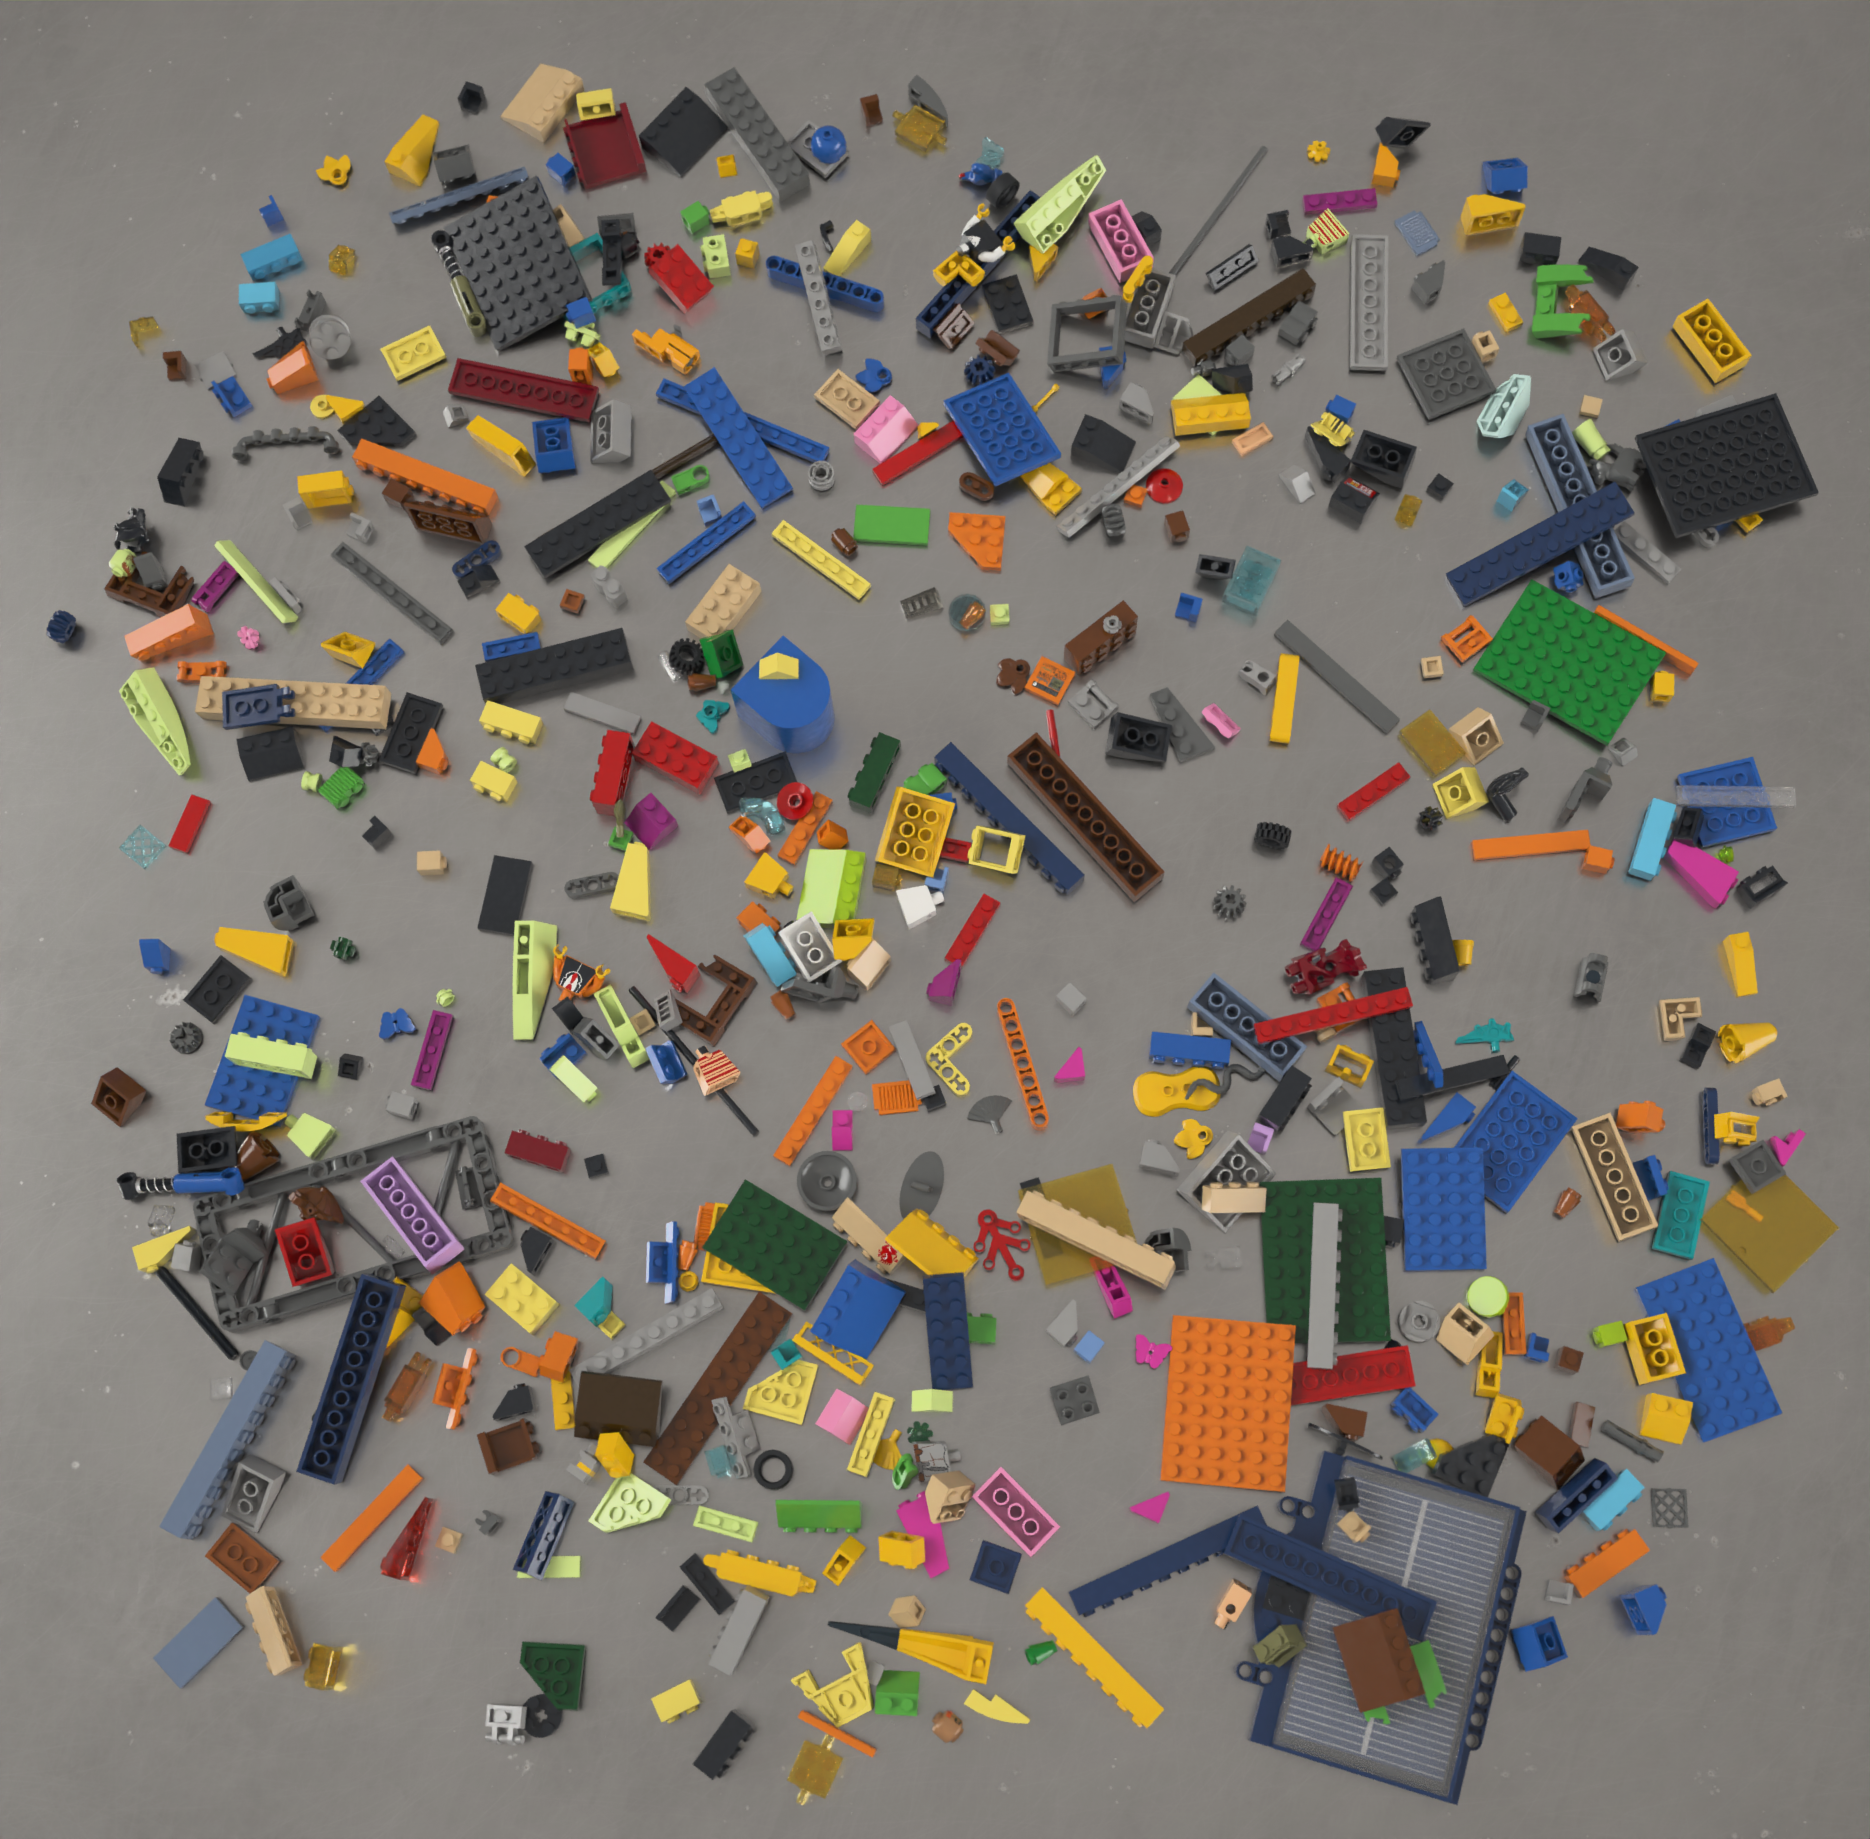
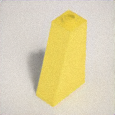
M628 843L610 909L614 914L650 921L649 851L643 843Z

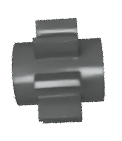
M369 742L362 743L359 746L362 748L360 764L372 766V763L377 762L379 757L378 749L375 745H370Z

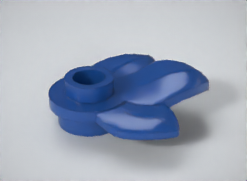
M870 358L865 359L867 369L855 375L858 382L866 385L865 390L868 392H876L882 385H887L892 380L891 371L883 367L880 361ZM884 375L886 378L881 379L880 376Z

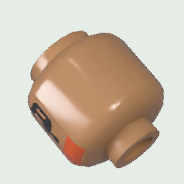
M950 1710L944 1713L939 1711L932 1719L934 1723L932 1727L933 1733L945 1743L955 1742L963 1732V1722Z

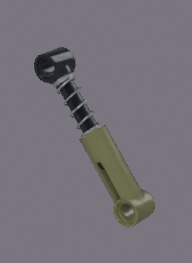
M438 230L431 237L435 251L444 261V266L450 275L451 288L471 334L475 337H481L487 333L485 318L466 276H462V270L458 267L459 263H456V256H453L448 233L444 230ZM470 303L473 313H470L467 304Z

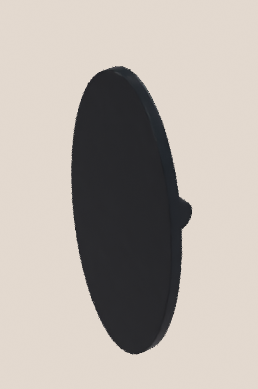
M1312 1423L1308 1424L1309 1427L1341 1442L1340 1447L1337 1448V1453L1340 1456L1345 1454V1449L1348 1445L1377 1459H1383L1381 1455Z

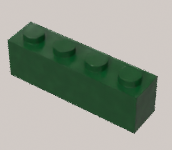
M879 732L877 738H873L870 745L872 748L870 754L865 755L863 760L864 767L862 771H858L855 781H857L854 788H850L847 796L851 806L868 813L872 812L901 748L900 740Z

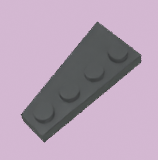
M1168 687L1150 694V699L1160 721L1172 725L1170 743L1179 763L1215 750L1213 743Z

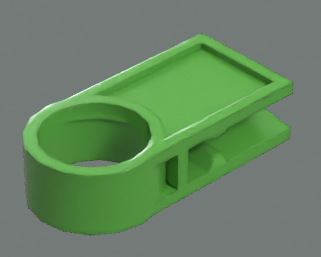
M696 465L693 468L671 476L678 495H681L708 483L710 475L707 467ZM701 470L707 473V476L702 480L694 478V474L697 471Z

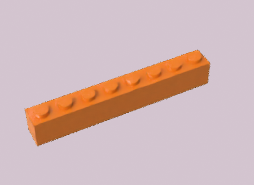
M362 438L352 456L356 466L361 470L368 469L379 477L386 476L389 479L392 478L404 483L411 489H420L429 496L435 495L442 501L454 502L460 508L465 509L467 507L472 509L476 514L483 513L489 516L498 499V495L493 488Z

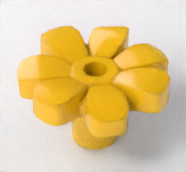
M1314 141L1313 145L1308 146V158L1313 159L1315 157L1314 161L1318 163L1321 159L1326 160L1330 154V148L1326 147L1327 143L1325 141Z

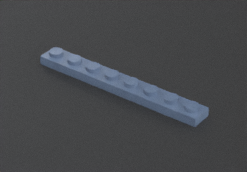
M524 166L389 212L392 223L401 224L406 222L407 218L423 216L424 212H436L442 206L447 205L450 207L458 204L457 201L463 199L465 201L475 198L474 195L480 193L486 195L491 193L492 189H504L510 183L524 182L525 178L529 176Z

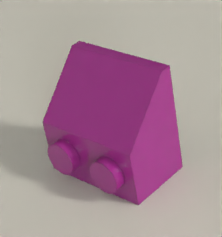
M651 792L636 804L624 822L634 835L645 844L649 851L678 827L676 819Z

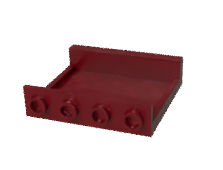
M626 102L619 104L620 110L616 111V115L588 119L568 125L567 119H564L566 127H563L566 138H570L571 142H567L570 153L574 152L575 157H572L574 167L579 168L580 172H577L579 183L584 184L585 189L647 172Z

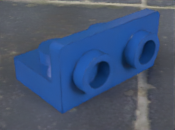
M234 376L219 384H216L215 381L211 382L214 386L212 391L217 399L221 398L223 400L221 405L226 413L231 412L233 417L252 407L251 402Z
M568 1033L561 1035L552 1048L548 1047L545 1049L539 1059L549 1070L562 1055L575 1065L587 1053L572 1035Z
M669 1040L662 1045H650L645 1048L660 1084H673L687 1075L673 1041Z

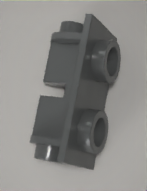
M460 1167V1170L455 1171L462 1210L482 1205L473 1167Z

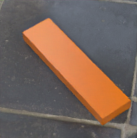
M802 1710L798 1716L799 1719L872 1758L877 1751L875 1747L805 1710Z

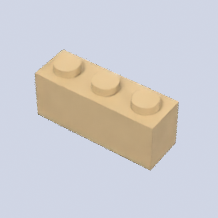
M1211 1182L1210 1185L1203 1186L1202 1210L1206 1212H1265L1266 1188L1259 1186L1258 1182H1247V1185H1241L1239 1182H1229V1185Z

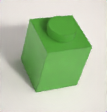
M699 201L680 211L682 221L691 234L710 223V212Z

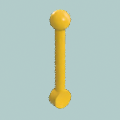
M1054 384L1052 389L1036 405L1032 406L1033 411L1037 412L1038 407L1054 391H1058L1060 386Z

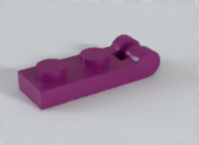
M223 561L194 594L191 601L196 605H200L201 609L205 612H209L213 608V604L238 577L239 573L233 566ZM207 594L209 597L204 600L203 598Z

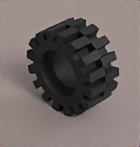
M682 638L679 642L677 640L672 645L668 661L671 663V668L675 667L674 671L676 672L680 670L682 675L684 672L687 675H690L691 672L696 673L704 660V653L702 648H700L701 645L699 643L696 645L695 640L689 642L690 638H686L685 641ZM680 653H689L692 655L693 660L686 661L682 659Z
M1260 822L1257 824L1254 840L1265 847L1285 849L1289 846L1292 831L1288 827L1285 828L1284 825L1280 826L1278 823Z

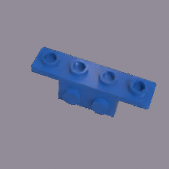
M677 1221L666 1224V1242H647L646 1283L665 1284V1304L675 1302L678 1296V1288L676 1287L678 1267H676V1259L679 1255V1249L676 1246L679 1228L677 1227Z

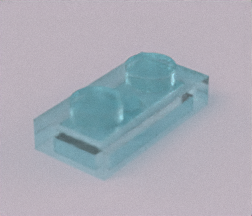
M1426 1438L1394 1455L1393 1459L1399 1471L1409 1473L1438 1456L1429 1439Z

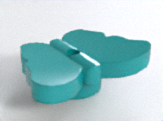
M705 700L702 711H699L696 717L711 734H715L718 729L717 720L721 718L720 715L730 709V704L728 702Z

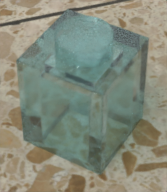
M722 1445L704 1451L711 1475L717 1476V1479L728 1476V1471L732 1470L726 1446Z

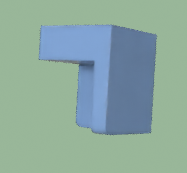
M714 494L696 501L705 526L722 518Z
M945 867L944 870L936 868L933 878L926 877L924 885H927L929 891H941L944 894L949 867Z
M1088 1331L1073 1352L1090 1364L1105 1342L1091 1331Z

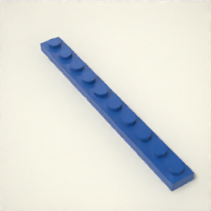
M663 378L656 392V397L701 415L685 391L684 386ZM744 412L762 441L812 462L825 460L829 452L828 446Z

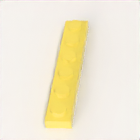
M783 520L772 532V537L858 600L871 587L868 581Z

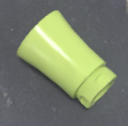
M1588 419L1572 432L1574 439L1595 460H1601L1611 451L1595 427L1592 419Z

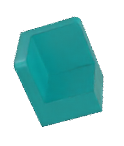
M788 1339L770 1351L781 1370L802 1357L792 1339Z

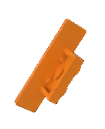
M467 1349L462 1368L446 1363L442 1365L432 1403L451 1408L446 1425L447 1429L455 1430V1427L460 1423L461 1414L459 1412L461 1406H464L466 1401V1387L471 1383V1368L475 1366L477 1361L476 1349Z

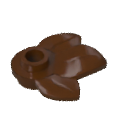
M1011 658L1003 659L998 663L1002 671L997 676L996 684L998 686L1011 685L1012 691L1016 695L1027 684L1026 677L1030 673V665L1022 659L1017 661ZM1023 666V671L1018 672V667Z

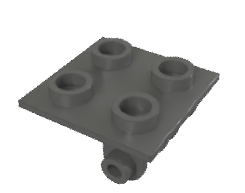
M1089 1375L1050 1387V1393L1054 1400L1061 1425L1100 1413Z

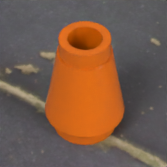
M682 1240V1243L679 1244L678 1269L689 1270L698 1251L697 1243Z

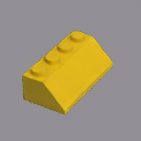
M1245 393L1171 400L1175 436L1249 428L1251 416L1249 402Z

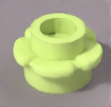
M442 989L436 995V1002L443 1007L448 1006L454 1000L451 989Z

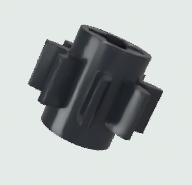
M1429 806L1425 808V811L1419 813V823L1424 827V830L1430 828L1433 831L1437 829V826L1443 825L1441 822L1443 814L1438 810V807L1432 809Z

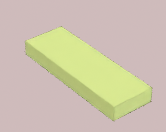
M699 1506L693 1526L753 1543L759 1522Z
M552 1556L543 1578L580 1577L581 1556ZM527 1558L524 1560L522 1568H524ZM517 1573V1578H534L524 1573Z

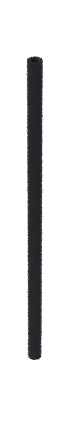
M632 986L629 992L644 1009L648 1010L652 1019L659 1026L656 1010L638 989ZM662 1029L694 1067L698 1059L672 1029L667 1032ZM721 1088L715 1091L747 1130L755 1136L759 1130L724 1089Z

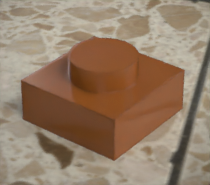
M566 589L560 603V608L578 614L585 598L584 594Z

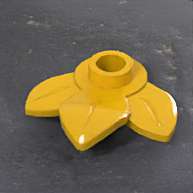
M347 155L342 156L339 160L326 156L324 168L317 169L316 173L322 180L330 181L334 185H341L347 179L346 173L351 168V163Z
M1194 1119L1182 1121L1184 1130L1175 1136L1174 1143L1187 1148L1188 1159L1197 1158L1204 1153L1205 1146L1212 1142L1213 1132L1209 1127L1201 1126ZM1201 1132L1206 1133V1137L1204 1139H1200Z

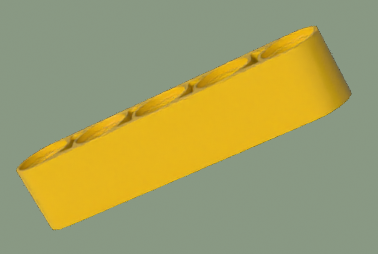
M1280 653L1270 732L1271 742L1287 744L1290 742L1299 655Z

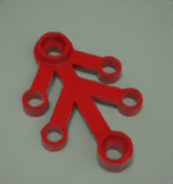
M989 1209L983 1210L978 1215V1224L981 1226V1229L973 1247L977 1253H982L986 1247L984 1242L988 1231L991 1233L993 1239L987 1258L983 1261L984 1269L988 1271L994 1269V1260L999 1248L1009 1267V1278L1015 1282L1022 1280L1024 1269L1015 1263L1006 1244L1026 1252L1030 1249V1241L1027 1239L1019 1240L1000 1234L997 1227L1008 1229L1012 1234H1017L1021 1230L1020 1223L998 1219L994 1211ZM990 1216L991 1222L986 1223L984 1217ZM1013 1224L1018 1225L1019 1229L1017 1231L1011 1229ZM1022 1242L1028 1243V1247L1026 1249H1023L1021 1247ZM977 1243L983 1244L981 1250L976 1249ZM992 1261L993 1266L988 1268L985 1266V1263ZM1014 1269L1020 1271L1018 1276L1013 1275L1012 1271Z

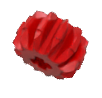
M662 242L659 246L654 243L653 248L648 247L647 252L644 253L645 265L650 269L654 263L671 250L668 245L664 247Z

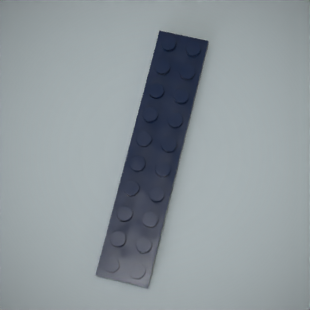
M1614 482L1446 573V577L1465 607L1634 516L1635 512L1617 483Z
M1239 1514L1224 1551L1225 1555L1364 1617L1397 1608L1406 1636L1423 1642L1437 1605L1435 1600L1242 1514Z

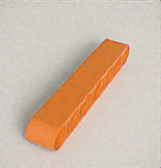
M1003 998L997 1004V1014L1030 1123L1035 1130L1041 1131L1048 1126L1049 1116L1015 1004L1011 999ZM1009 1005L1011 1010L1005 1013L1001 1011V1007ZM1013 1023L1017 1028L1014 1031H1009L1006 1026ZM1020 1042L1023 1046L1021 1049L1016 1050L1012 1047V1044ZM1020 1060H1025L1028 1066L1020 1068L1017 1063ZM1031 1079L1034 1084L1031 1087H1027L1023 1084V1081ZM1036 1097L1040 1102L1038 1105L1033 1106L1028 1102L1029 1099ZM1037 1116H1042L1045 1122L1037 1124L1034 1119Z

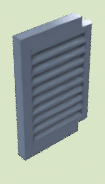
M1414 210L1394 221L1416 256L1438 245L1437 242L1440 238L1421 211L1416 213Z

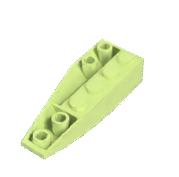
M1095 155L1067 175L1013 223L1021 237L1039 252L1044 253L1069 229L1104 175L1106 169L1098 155Z
M154 667L135 670L119 690L121 697L139 727L177 774L182 775L191 764L184 729L174 703Z
M515 921L513 951L514 1040H534L553 976L554 958L556 956L553 949L557 945V925L539 921Z

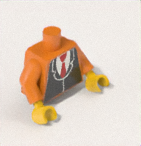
M559 944L556 945L553 949L556 955L553 965L554 981L556 986L563 991L558 1000L561 1002L567 996L570 1000H572L573 996L583 1000L585 997H589L599 991L605 980L604 976L610 973V969L608 968L603 972L602 967L604 964L594 969L568 955L564 957L563 955L568 950L567 946H564L563 952L558 949Z

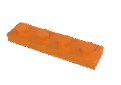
M817 791L813 795V806L810 812L798 820L777 855L778 858L793 866L796 865L833 803L832 799Z

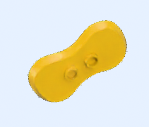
M1194 1066L1177 1074H1164L1156 1071L1145 1072L1137 1077L1134 1082V1101L1142 1114L1151 1117L1161 1116L1177 1108L1206 1111L1217 1105L1221 1094L1211 1092L1205 1086L1199 1085L1188 1100L1185 1099L1189 1086L1197 1079L1210 1080L1213 1084L1220 1086L1219 1078L1214 1070L1206 1066Z

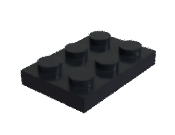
M1017 274L982 284V289L998 334L1033 325L1034 321Z

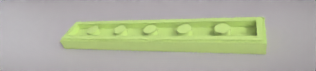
M661 480L660 484L670 499H672L676 491ZM662 508L604 542L588 559V562L595 568H598L600 565L608 568Z
M231 540L216 542L214 546L282 623L295 622L298 619V616Z

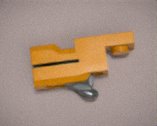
M674 325V332L671 334L659 328L652 338L647 333H641L637 329L632 334L636 345L662 362L668 358L672 361L673 367L684 375L690 371L691 365L694 366L700 358L699 350L683 340L681 327L678 325Z

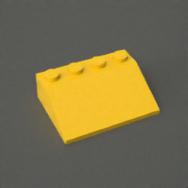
M896 787L874 861L933 878L955 803L903 787Z
M917 1208L884 1239L927 1275L964 1272L965 1278L979 1260L972 1249L964 1247L956 1236L949 1235L944 1231V1227L941 1224L933 1222L928 1218L929 1215L925 1211L918 1210Z

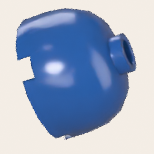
M826 125L814 132L811 139V151L813 156L819 159L820 162L827 164L838 162L840 157L846 153V140L844 134L838 128Z

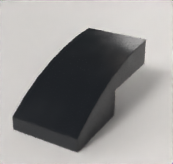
M1698 1023L1684 1049L1680 1061L1699 1069L1717 1031Z

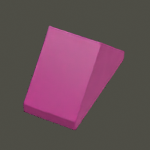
M1080 1047L1075 1050L1054 1076L1056 1083L1085 1080L1083 1054Z
M1169 1492L1163 1493L1136 1504L1129 1509L1132 1513L1158 1524L1170 1494Z

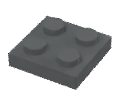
M1764 1140L1729 1159V1162L1751 1194L1787 1174Z

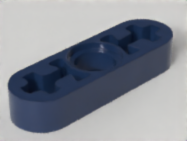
M494 540L487 541L457 561L452 567L454 576L459 580L473 573L472 568L469 569L467 566V562L471 567L490 564L501 555L499 544ZM490 547L495 549L494 553L489 550ZM479 556L482 558V561L479 564H473L472 559ZM458 569H464V573L459 572Z

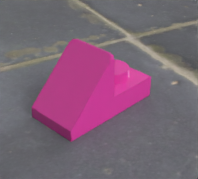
M833 1110V1151H853L852 1110Z
M1799 1129L1794 1133L1790 1132L1784 1141L1777 1136L1769 1139L1772 1153L1782 1167L1785 1166L1806 1135L1802 1130Z

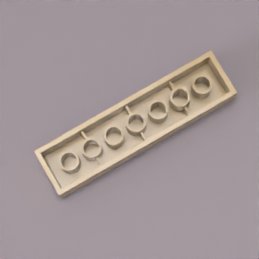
M1035 1190L1032 1193L1026 1192L1016 1212L1021 1220L1166 1290L1176 1269L1175 1262L1172 1260L1173 1257L1163 1252L1161 1255L1155 1253L1153 1247L1145 1243L1141 1246L1135 1242L1136 1239L1126 1234L1122 1237L1117 1233L1116 1229L1110 1226L1104 1228L1098 1224L1099 1221L1091 1217L1085 1219L1075 1209L1070 1208L1068 1211L1062 1207L1063 1204L1054 1199L1048 1201L1044 1198L1043 1194Z

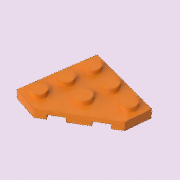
M950 512L948 533L960 543V546L969 556L974 558L982 570L1001 571L1005 516Z

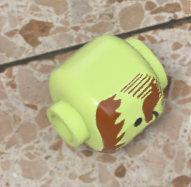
M129 549L116 551L109 561L112 573L117 577H129L136 568L133 559L137 557L136 554Z

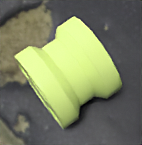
M305 771L301 782L302 789H312L314 792H318L323 782L322 774L316 773L314 775L309 771Z

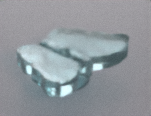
M985 137L982 141V156L976 160V163L986 164L990 168H999L1000 157L1004 155V149Z

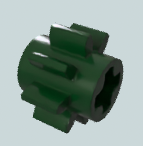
M339 937L337 941L332 940L330 949L333 951V956L342 960H347L349 956L353 957L356 949L352 946L353 941L344 937Z

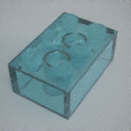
M1246 546L1232 579H1230L1224 592L1222 602L1257 617L1278 573L1281 560Z

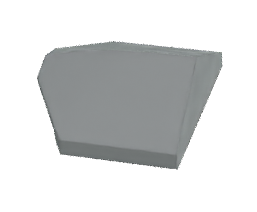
M1165 311L1154 347L1174 354L1181 352L1183 342L1193 336L1189 318Z

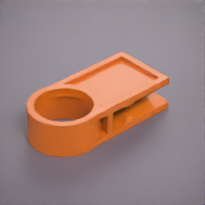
M507 1347L502 1351L500 1358L503 1365L537 1377L540 1370L538 1366L540 1357L515 1347ZM510 1350H515L519 1356L517 1362L513 1365H507L504 1359L505 1354Z

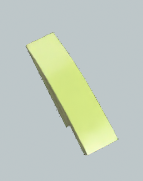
M611 984L593 993L632 1068L650 1060Z

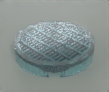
M963 594L953 599L950 603L948 614L953 626L959 630L971 631V629H977L982 625L985 620L986 609L982 600L977 596Z

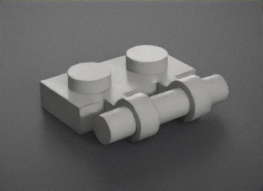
M487 1704L485 1726L492 1727V1733L486 1734V1741L498 1745L502 1743H508V1745L512 1746L524 1744L525 1736L519 1735L518 1729H525L527 1707ZM502 1727L508 1728L507 1734H503Z

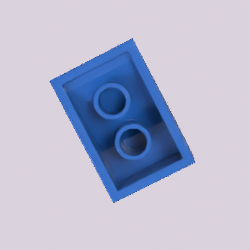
M569 418L532 422L538 472L549 473L576 468Z

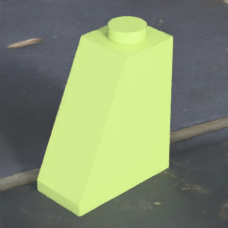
M564 1055L549 1069L582 1102L586 1100L590 1102L597 1095L595 1092L597 1087Z

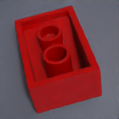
M648 934L647 939L667 974L669 982L672 984L671 987L679 993L684 991L688 994L701 976L697 965Z
M315 1217L275 1229L292 1287L330 1276L335 1272L328 1248Z

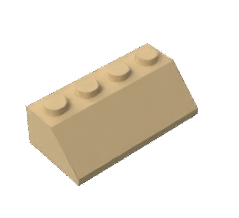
M262 1586L246 1596L247 1602L245 1606L248 1613L252 1614L254 1619L252 1626L255 1633H259L261 1639L259 1645L263 1654L266 1653L268 1658L266 1664L269 1672L273 1673L274 1676H280L302 1666L275 1587Z

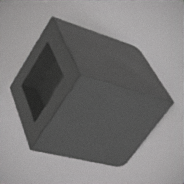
M1533 700L1521 724L1538 732L1550 708Z

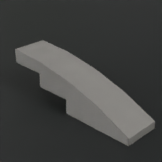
M907 1020L889 1026L916 1099L919 1100L935 1094L931 1079Z

